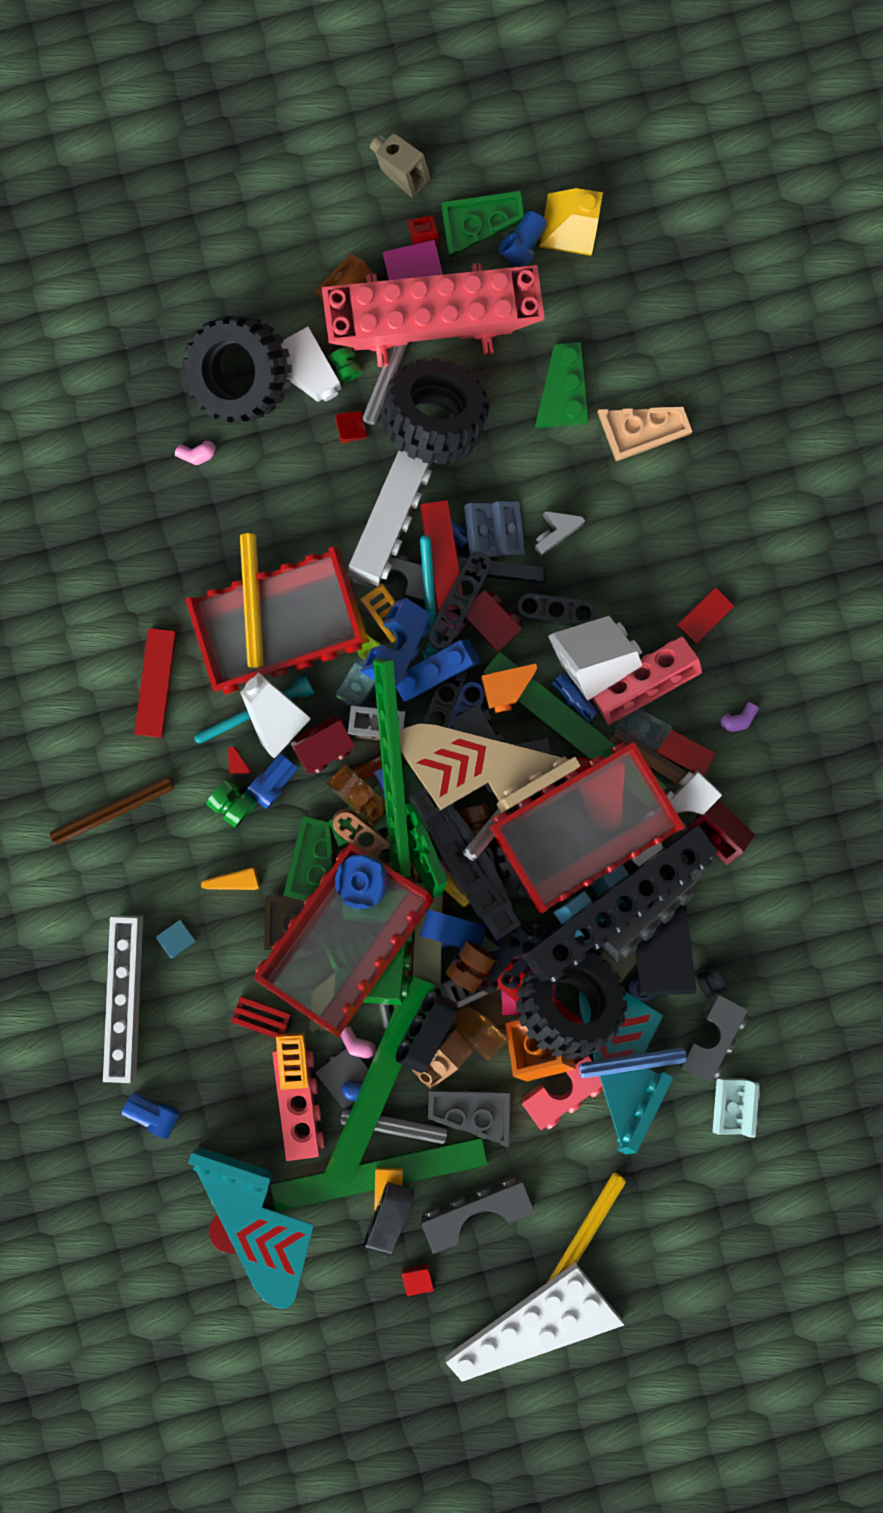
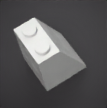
M610 616L558 631L548 636L562 667L587 700L595 697L643 666L639 657L642 651L634 640L629 641L626 638L628 634L620 622L615 624Z

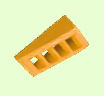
M381 583L360 600L393 643L396 640L395 635L383 626L382 618L388 615L395 600ZM383 593L385 597L372 606L369 603L379 594ZM387 602L390 603L391 606L377 614V609Z
M255 867L206 879L201 883L202 888L256 890L261 888L258 872Z
M305 1032L278 1034L276 1036L280 1089L308 1088ZM284 1044H298L299 1048L284 1049ZM299 1054L300 1059L285 1060V1055ZM300 1065L301 1069L286 1070L285 1066ZM301 1075V1081H286V1076Z

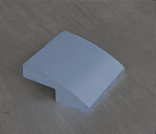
M498 501L492 504L469 503L464 505L469 555L475 552H483L489 558L525 555L519 502Z

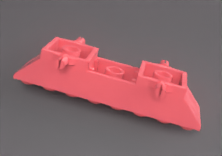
M475 263L471 265L472 272L378 282L377 274H372V281L371 274L365 276L367 283L322 287L329 343L353 347L354 351L367 349L376 351L378 367H382L383 364L384 367L389 365L387 350L394 346L407 345L408 342L451 337L482 340L483 355L487 356L488 353L493 355V338L498 335L512 334L514 330L545 319L538 267L533 265L482 271V263H478L477 266Z

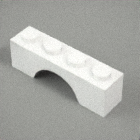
M698 770L694 774L689 771L679 781L681 787L675 793L670 791L666 794L676 813L692 811L702 815L722 796L721 792ZM651 810V811L642 819V821H644L645 819L651 817L652 815H654V814H656V813H654V812ZM662 843L648 848L631 860L640 866L663 849Z

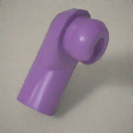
M748 702L741 714L733 716L725 714L721 719V725L730 732L747 729L760 708Z

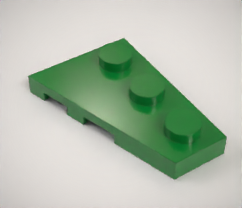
M411 802L405 804L410 861L433 899L442 895L448 883L447 876L442 869L423 820Z

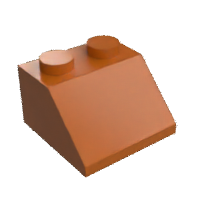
M532 664L483 675L481 680L488 710L494 709L495 714L511 711V705H514L536 672L537 665Z
M519 1020L505 1023L514 1077L528 1082L576 1069L574 1059H566L564 1054L556 1057L550 1054V1049L546 1048L543 1051L537 1047L539 1042L535 1038L529 1039L526 1035L528 1032L527 1027H522Z

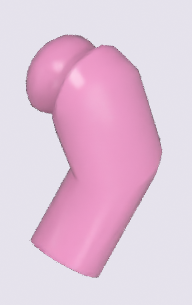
M204 441L193 449L179 444L176 448L175 456L194 465H200L214 456L216 447L211 441Z
M351 1026L346 1027L340 1034L349 1054L361 1058H370L375 1054V1044L356 1038Z

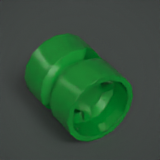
M227 778L209 797L206 805L216 814L222 812L224 814L223 819L235 829L253 810L257 801L247 793L241 794L239 792L240 787L230 778Z

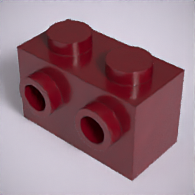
M484 590L474 599L464 619L498 654L521 632L522 628L519 626L521 621L513 612L510 611L507 614L500 607L503 602L493 592L488 594Z
M336 714L290 741L291 746L308 774L324 770L327 767V763L334 759L341 760L351 753L350 750L355 748Z
M719 799L703 815L698 813L688 827L690 829L699 825L717 850L716 855L726 865L740 856L755 836Z

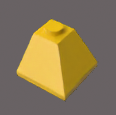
M574 188L549 193L544 215L547 227L541 235L539 247L592 256L603 192Z

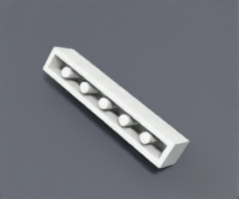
M398 451L349 564L348 575L375 586H379L381 579L387 580L392 565L389 564L392 555L397 556L402 544L399 537L402 531L407 533L412 521V517L409 516L411 509H417L422 494L419 493L422 484L427 486L432 474V470H429L431 463H423V460L419 458L414 460L408 457V453L405 451Z
M115 915L110 917L103 1082L131 1083L137 1074L143 916Z

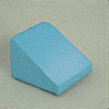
M181 920L156 936L171 959L196 942Z

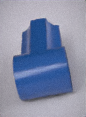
M527 211L515 232L503 240L499 247V252L514 267L527 266L534 257L532 249L547 227L546 220L533 211Z
M280 753L264 774H260L253 781L246 793L267 810L281 794V789L299 768Z
M132 1092L123 1108L122 1115L146 1126L147 1130L155 1136L169 1139L180 1116V1112L167 1104H157Z

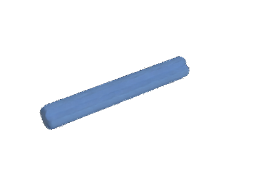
M676 1048L585 1062L579 1065V1072L581 1078H589L686 1062V1052L684 1048Z

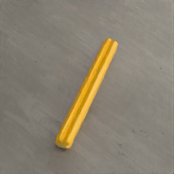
M244 533L240 535L247 664L249 668H261L264 665L259 580L256 578V574H258L257 542L255 534Z
M617 1173L612 1174L547 1283L574 1263H578L626 1183L624 1177Z

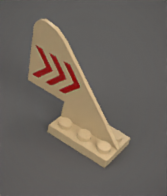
M416 724L399 732L402 755L440 810L489 783L499 800L496 805L502 813L580 767L576 757L567 759L564 756L562 758L438 725Z

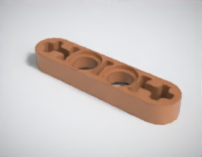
M342 809L335 813L333 826L340 836L391 868L390 861L384 862L379 858V854L383 849H389V840L349 809ZM350 817V824L357 829L353 837L350 836L353 834L352 829L346 825L343 828L340 827V818L347 819ZM365 832H369L374 836L373 842L367 846L360 844L358 841L359 836ZM410 861L413 875L406 877V879L414 883L418 880L419 875Z

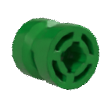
M353 347L338 349L328 356L331 365L336 367V377L340 383L354 380L362 375V368L355 361L356 354Z

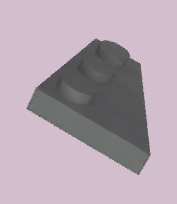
M429 1090L428 1119L509 1147L510 1091Z

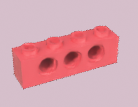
M683 636L668 642L664 647L652 654L643 656L641 658L643 666L592 698L594 705L600 710V714L608 726L702 673L699 658Z
M306 1044L308 1088L281 1090L277 1048H275L272 1054L286 1161L319 1157L321 1148H325L323 1132H318L317 1121H321L320 1106L314 1103L313 1094H318L316 1078H311L310 1067H314L313 1052L308 1051ZM297 1045V1046L284 1047V1049H296V1048H299L298 1045ZM299 1054L285 1055V1060L300 1059ZM300 1065L285 1066L286 1070H291L293 1068L299 1070L301 1069ZM286 1076V1081H294L290 1076ZM294 1096L304 1097L307 1105L303 1108L296 1107L292 1102ZM298 1123H306L310 1128V1132L306 1135L299 1134L296 1130V1125Z

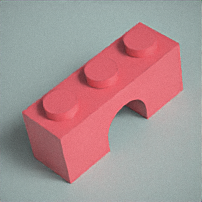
M589 1056L576 1058L574 1060L576 1069L566 1072L571 1078V1086L566 1093L553 1095L543 1084H540L521 1098L522 1105L540 1130L545 1127L547 1129L554 1127L560 1122L561 1119L559 1117L567 1111L573 1113L582 1106L583 1103L581 1101L589 1095L595 1097L603 1091L599 1076L581 1078L579 1065L591 1062L592 1060Z

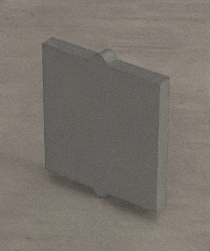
M345 1048L338 1055L331 1056L330 1061L317 1070L315 1074L343 1110H345L355 1101L344 1097L342 1085L347 1081L363 1083L369 1068L360 1057L349 1054L347 1048Z

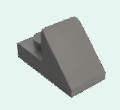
M545 511L543 517L554 532L551 533L550 530H547L536 539L538 544L535 546V551L542 557L582 527L585 520L581 516Z

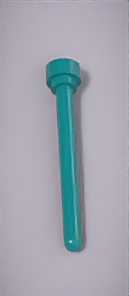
M423 535L420 538L424 599L425 610L432 614L428 622L431 627L437 615L432 546L430 536ZM434 631L433 635L437 637L436 642L439 643L438 632ZM428 642V645L425 646L426 650L423 651L424 660L443 649L433 648Z
M306 674L296 678V682L292 683V687L282 691L290 699L296 696L299 698L304 696L306 698L315 693ZM248 710L237 713L197 733L194 737L195 741L203 743L250 720Z

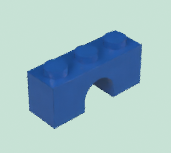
M407 598L394 602L383 626L394 633L396 646L394 650L385 645L371 648L360 672L375 681L373 660L374 658L384 657L393 660L395 686L400 685L407 676L408 671L406 669L409 662L418 653L419 648L417 645L420 639L429 630L430 625L428 622L432 614Z
M469 638L462 639L407 669L408 673L405 680L400 685H397L396 688L403 701L408 702L436 688L435 686L476 666L481 661Z

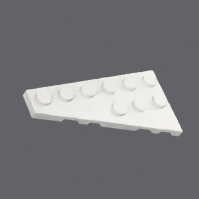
M574 1263L446 1355L445 1360L459 1379L465 1381L624 1326V1323L589 1278Z

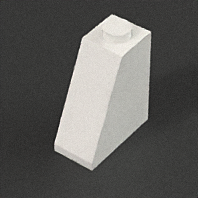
M309 327L284 339L280 345L282 349H288L290 356L286 357L287 365L292 364V373H287V379L291 380L294 385L317 402L322 399L328 401L337 396V391L341 389L340 382Z
M259 672L246 683L245 688L240 692L259 741L273 758L284 749L311 719L296 703Z

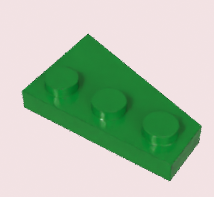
M521 191L441 202L449 258L520 223L524 217Z
M581 342L554 345L535 429L588 424Z
M305 816L302 817L283 896L305 901L311 893L317 890L325 872L332 869L329 822ZM336 898L330 907L337 908Z

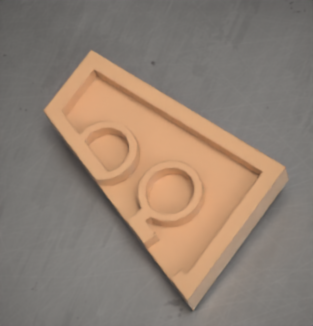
M660 407L633 410L632 408L611 411L604 409L597 412L616 462L692 433L683 407Z

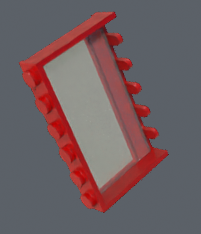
M330 547L327 553L321 555L312 554L306 556V560L299 563H286L281 565L279 570L256 574V578L259 580L264 665L261 668H249L247 664L243 580L232 582V586L225 589L207 591L208 595L199 598H185L213 691H223L224 695L239 691L238 686L246 684L258 672L264 677L272 675L273 679L287 675L288 669L294 667L297 670L306 669L313 666L312 661L321 659L322 662L338 658L337 653L344 650H346L347 654L357 652L363 649L362 644L370 642L364 629L341 548Z
M625 741L610 749L612 755L603 759L600 755L587 763L589 768L582 773L576 769L564 776L563 778L566 782L558 787L552 783L540 790L542 796L533 801L531 797H528L516 804L519 810L510 815L506 810L492 818L495 824L489 828L529 893L539 913L547 911L551 906L567 899L571 894L587 887L596 879L614 871L618 866L639 856L643 851L661 843L665 838L685 828L635 742L626 745Z
M351 843L346 849L340 851L332 869L325 872L322 876L317 890L307 897L304 908L299 915L291 919L288 930L283 937L276 940L271 954L258 965L256 975L253 977L262 986L336 1037H339L434 901L429 892L383 864L388 875V888L381 902L369 909H354L347 906L335 888V876L338 867L352 855L367 854Z

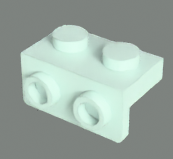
M717 1078L713 1133L718 1135L742 1134L747 1137L756 1136L758 1100L760 1097L758 1082L745 1078Z

